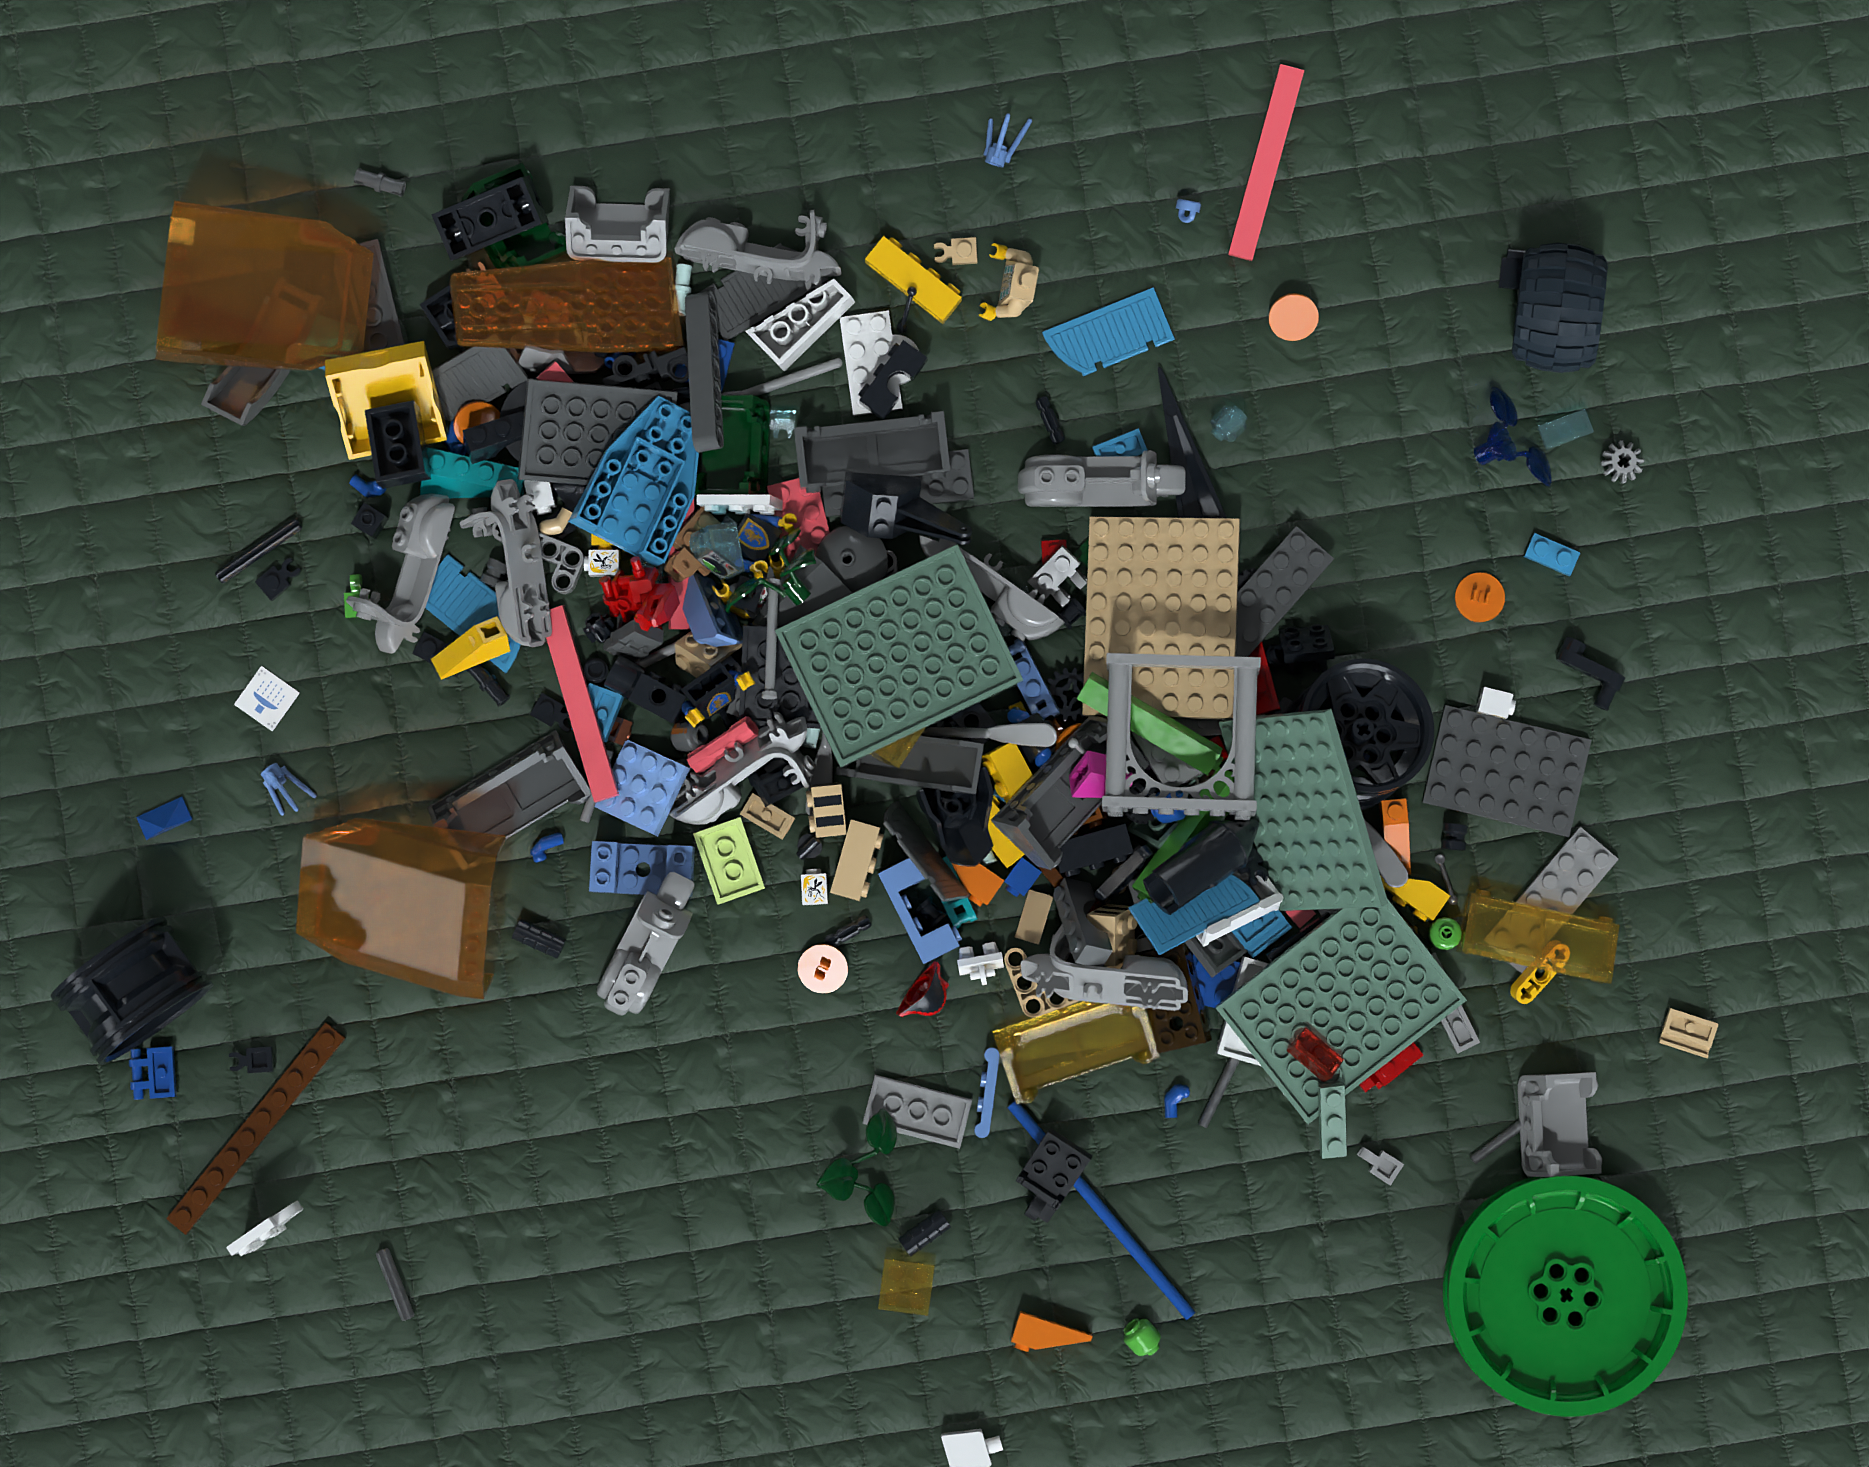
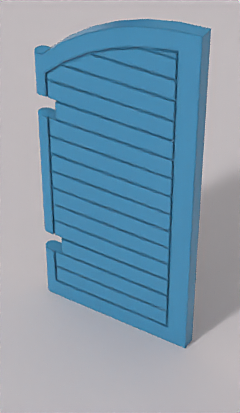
M1154 287L1042 332L1045 341L1056 356L1072 369L1082 373L1083 376L1097 371L1095 367L1097 362L1101 361L1103 368L1148 351L1146 343L1152 340L1155 347L1175 340Z
M448 554L437 568L425 608L461 636L474 625L496 616L499 618L496 592L485 583L479 581L480 579L473 573L469 572L466 577L461 575L460 572L464 569V566ZM508 635L510 652L490 659L492 663L505 673L513 665L521 644L515 642Z
M1230 875L1217 886L1202 892L1171 915L1163 912L1154 902L1150 904L1147 898L1130 906L1129 910L1157 953L1161 955L1201 934L1208 926L1259 903L1260 899L1248 885L1234 875Z

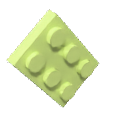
M741 817L693 833L717 905L765 889Z

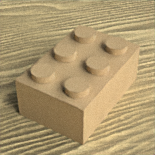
M855 820L850 821L830 893L856 901H861V897H867L870 883L866 882L868 873H874L877 859L873 858L875 849L880 850L884 834H880L881 829L879 827Z

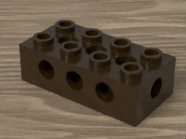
M1185 943L1180 944L1161 955L1156 950L1138 954L1147 957H1162L1173 961L1183 972L1187 981L1188 1000L1185 1003H1181L1179 1010H1153L1152 1008H1147L1158 1054L1212 1041L1191 951ZM1177 1016L1183 1020L1182 1029L1178 1028L1175 1024Z

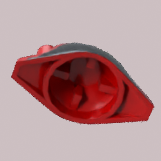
M934 961L913 983L896 1012L898 1016L904 1017L909 1014L931 1016L943 1008L946 1002V989L949 983L940 976V964Z

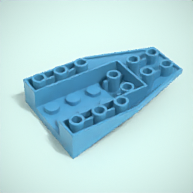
M657 396L604 452L568 522L634 556L640 557V559L655 567L665 563L695 496L699 453L696 452L692 441L691 412Z

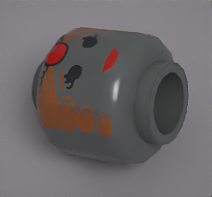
M680 720L674 724L670 737L673 746L678 751L692 752L701 745L706 744L708 741V730L701 721L693 728L688 720Z

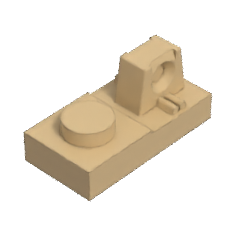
M752 793L740 813L743 817L782 840L795 820L793 816L772 804L765 807L761 798Z

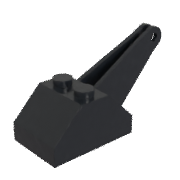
M845 472L840 511L841 523L866 537L893 539L907 531H912L966 545L971 542L972 528L960 522L920 497V477Z

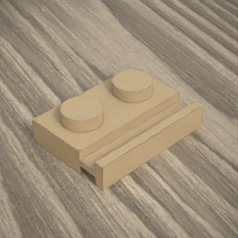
M1669 1008L1658 1043L1708 1058L1718 1023Z

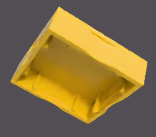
M424 341L325 360V377L333 405L340 417L341 433L349 460L372 455L365 410L414 400L420 407L426 444L447 440L446 422Z

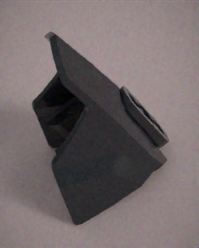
M985 766L980 768L976 794L950 791L940 793L939 789L926 788L916 791L920 808L926 815L936 838L949 861L956 865L975 867L987 857L994 846L988 832L994 792L988 770Z

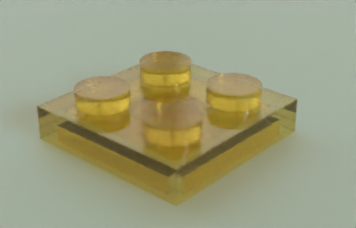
M885 1258L878 1309L928 1316L935 1265Z

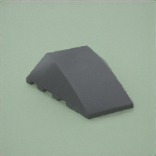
M799 545L792 560L807 549ZM815 556L816 564H811L794 571L796 576L799 577L811 592V595L801 604L795 606L788 596L783 598L778 593L777 626H785L853 593ZM790 574L780 578L781 586L778 588L783 590L782 583L790 577ZM768 599L763 604L752 625H767Z

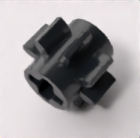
M593 613L586 619V627L583 631L592 643L596 640L599 643H604L610 638L611 632H613L612 629L616 625L607 613L603 615Z

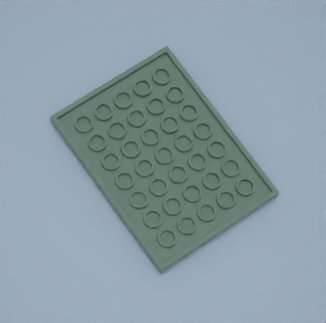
M958 544L775 630L840 768L1023 681Z
M1332 710L1256 716L1254 801H1257L1255 816H1251L1250 820H1257L1259 822L1254 843L1257 852L1263 859L1262 867L1268 871L1269 880L1278 892L1283 895V901L1280 902L1278 910L1382 907L1388 904ZM1233 718L1224 719L1219 722L1228 756L1232 746ZM1233 758L1232 764H1235V758Z
M1388 900V904L1382 907L1338 909L1218 1003L1215 1008L1305 1122L1309 1124L1319 1116L1318 1085L1343 1082L1345 1085V1095H1347L1467 1000Z

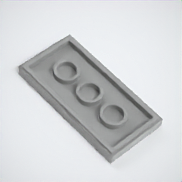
M875 1075L863 1124L867 1125L870 1118L883 1108L891 1115L897 1133L960 1149L972 1099Z

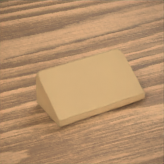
M1029 890L1015 938L1039 945L1053 896Z

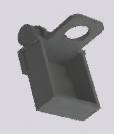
M620 614L617 617V629L611 632L610 638L604 642L603 649L611 655H622L633 662L642 660L649 655L650 651L663 644L664 630L652 626L649 631H644L632 617L629 623L622 626L624 621Z

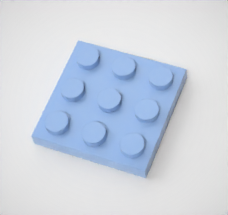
M627 740L612 768L619 795L597 802L594 807L658 837L690 768Z

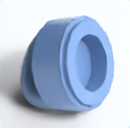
M1183 199L1177 200L1176 209H1179L1178 217L1182 222L1190 223L1194 220L1196 212L1200 213L1201 204L1199 202ZM1185 210L1190 211L1188 217L1184 215Z

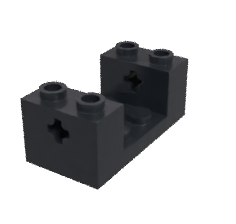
M530 175L518 178L431 214L451 261L549 222ZM484 212H490L493 215L494 222L491 226H486L482 223L481 216Z

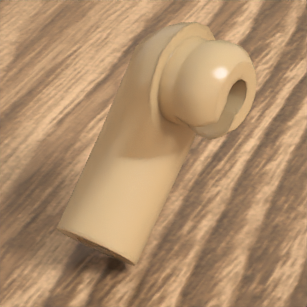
M562 507L556 518L540 522L538 526L540 533L547 536L562 533L572 512Z

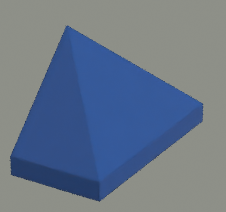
M183 797L136 817L146 840L193 820Z

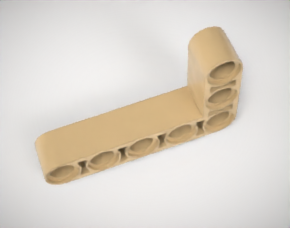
M1011 948L1006 952L1004 962L1025 1015L1034 1018L1079 1002L1078 1000L1064 998L1061 1004L1054 1005L1049 998H1046L1045 991L1038 998L1036 996V987L1038 985L1032 981L1029 989L1021 990L1017 986V980L1022 976L1021 965L1016 967L1010 965L1008 957L1012 952H1019L1023 960L1027 956L1019 948ZM1123 962L1118 964L1117 966H1107V968L1120 969L1123 965ZM1036 999L1039 1001L1040 1010L1037 1013L1031 1014L1026 1010L1028 1000Z

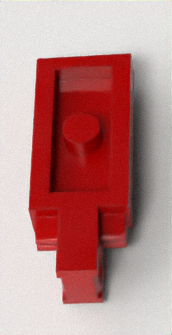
M1413 1042L1359 1084L1360 1088L1366 1093L1375 1085L1378 1089L1386 1086L1420 1059L1423 1053Z

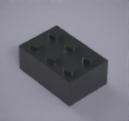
M412 400L365 410L376 483L382 489L430 480L431 473L420 407L415 401Z
M1126 824L1067 840L1060 848L1063 856L1057 868L1060 874L1065 873L1066 877L1080 874V869L1089 866L1090 871L1105 867L1104 862L1113 860L1114 864L1126 861L1129 855L1134 853Z

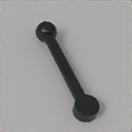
M909 287L907 290L908 299L901 323L897 325L899 333L907 331V317L913 296L917 293L915 287Z

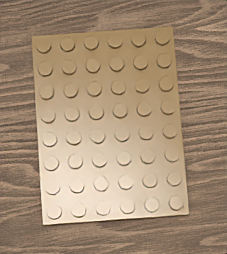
M1090 517L1084 684L1092 672L1109 681V671H1107L1106 665L1107 653L1236 657L1240 519ZM1133 667L1131 695L1170 718L1230 719L1233 718L1234 669ZM1083 703V716L1107 717Z

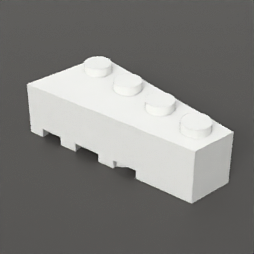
M832 279L807 294L800 301L790 304L786 309L774 316L768 317L758 326L748 329L746 333L785 371L855 301L835 279Z

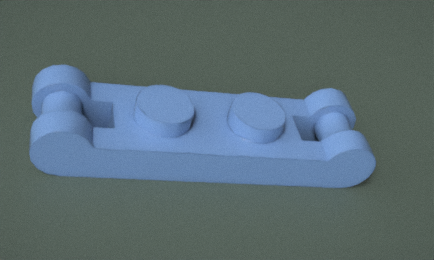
M1019 639L1014 640V644L1009 646L1008 649L1012 658L1018 652L1022 655L1020 659L1014 660L1023 678V681L1017 685L1031 714L1039 713L1043 720L1050 715L1055 716L1059 714L1060 710L1025 642ZM1046 702L1047 706L1040 710L1038 706Z
M993 1047L986 1049L984 1057L988 1061L987 1072H982L980 1087H985L984 1097L978 1098L977 1112H982L981 1121L974 1128L975 1134L979 1138L987 1137L990 1132L999 1063V1052Z

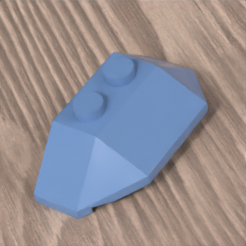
M695 572L688 579L682 608L693 638L700 644H708L714 647L742 644L743 630L736 614L731 611L729 613L726 612V605L712 589V586L715 587L717 584L712 578L704 577Z

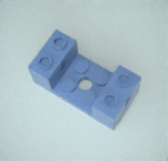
M592 841L589 891L645 895L648 890L657 894L664 878L670 872H675L693 881L695 847ZM642 862L649 864L651 869L646 877H640L636 872L637 866Z
M910 858L878 873L923 964L959 947L958 941L962 940L956 927L950 928L949 924L921 937L920 932L924 930L917 917L911 918L908 910L912 909L906 895L900 896L899 894L925 880Z

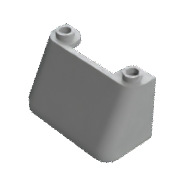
M570 186L565 215L567 254L574 260L660 262L665 258L667 251L670 188L651 189L646 194L645 205L599 204L596 203L595 193L592 189L585 186Z
M1596 1072L1539 1074L1520 1077L1518 1081L1519 1121L1521 1122V1159L1523 1171L1527 1176L1554 1177L1602 1173L1601 1155L1595 1148H1588L1586 1098L1593 1097L1598 1088Z

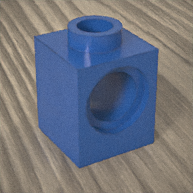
M1021 857L1005 879L1004 883L1007 884L1005 889L1015 897H1018L1019 894L1024 897L1042 872Z

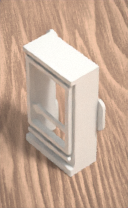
M1237 870L1232 874L1243 882L1248 881L1249 875L1247 872L1240 875ZM1256 876L1258 879L1256 886L1250 884L1251 889L1260 899L1259 903L1208 926L1204 932L1196 936L1203 947L1208 945L1209 942L1269 912L1279 909L1280 902L1283 901V895L1278 892L1269 878L1264 882L1262 877Z

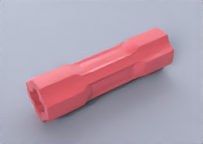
M745 716L717 738L687 755L689 766L696 773L704 772L713 766L717 760L725 756L724 750L727 749L729 752L734 750L735 742L745 745L757 737L759 729L756 723L750 717Z

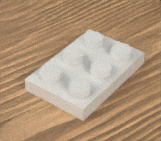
M697 495V505L704 507V511L715 515H725L726 510L739 515L750 514V510L760 512L763 515H774L775 510L783 509V500L772 495Z

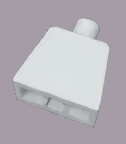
M982 1429L941 1434L950 1467H990L992 1463L989 1454L1003 1450L1000 1437L995 1436L984 1439Z

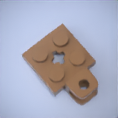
M699 507L681 527L673 543V547L678 551L669 558L664 566V571L675 582L683 581L692 576L697 570L704 577L707 576L711 570L699 562L698 559L711 552H714L721 558L727 554L723 545L729 535L718 528L720 522L710 512L704 511V507ZM700 535L708 539V545H700Z

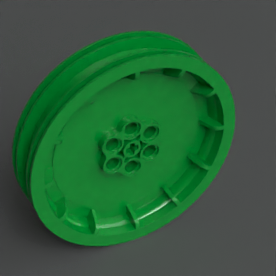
M1580 1175L1531 1177L1515 1182L1490 1196L1463 1224L1452 1244L1445 1266L1443 1306L1447 1325L1455 1346L1467 1365L1484 1383L1509 1401L1531 1411L1553 1416L1574 1417L1592 1415L1622 1405L1640 1394L1656 1380L1671 1360L1680 1342L1687 1316L1688 1288L1684 1265L1673 1238L1660 1219L1636 1197L1609 1183ZM1553 1264H1559L1561 1267V1273L1557 1277H1551L1549 1269ZM1578 1268L1586 1270V1277L1582 1281H1577L1574 1277V1273ZM1537 1284H1544L1546 1288L1545 1294L1541 1297H1536L1533 1292ZM1568 1288L1567 1293L1570 1297L1568 1299L1563 1298L1561 1301L1562 1295L1559 1293L1560 1290L1566 1291ZM1590 1291L1594 1292L1595 1302L1591 1305H1586L1584 1295ZM1552 1307L1555 1311V1316L1552 1320L1545 1321L1543 1312L1546 1308ZM1577 1311L1580 1315V1320L1577 1324L1571 1325L1568 1322V1316L1571 1312Z

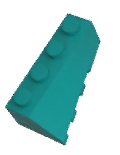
M432 448L427 449L431 479L421 481L420 495L429 493L447 495L449 499L491 498L496 483L508 479L515 481L520 496L524 494L525 480L518 479L519 468L486 460L472 464L468 456Z

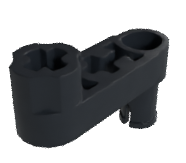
M1566 636L1556 660L1600 681L1603 686L1593 705L1608 711L1616 692L1620 691L1625 677L1583 657L1586 645Z

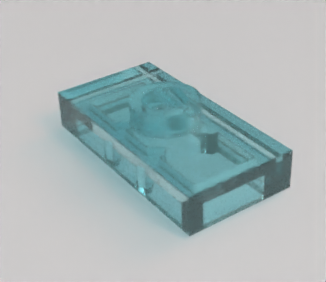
M1585 409L1537 427L1546 450L1594 432Z

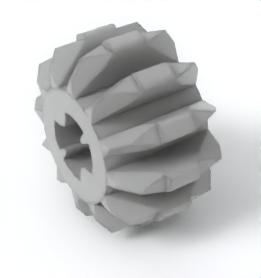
M1623 441L1618 442V448L1613 443L1608 446L1610 452L1604 451L1602 453V456L1608 460L1600 463L1601 466L1609 467L1604 471V475L1606 476L1612 472L1611 481L1615 482L1620 476L1622 484L1626 483L1627 477L1631 481L1635 480V473L1642 472V468L1636 465L1644 462L1643 458H1636L1641 450L1631 451L1633 448L1632 442L1626 448ZM1619 456H1621V459L1625 458L1627 460L1625 463L1626 468H1624V465L1620 467L1617 464L1620 460Z

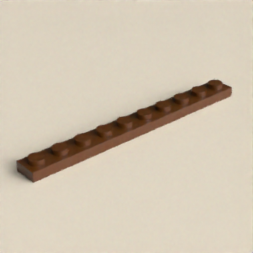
M327 1022L321 1027L166 1218L185 1235L189 1233L346 1038Z

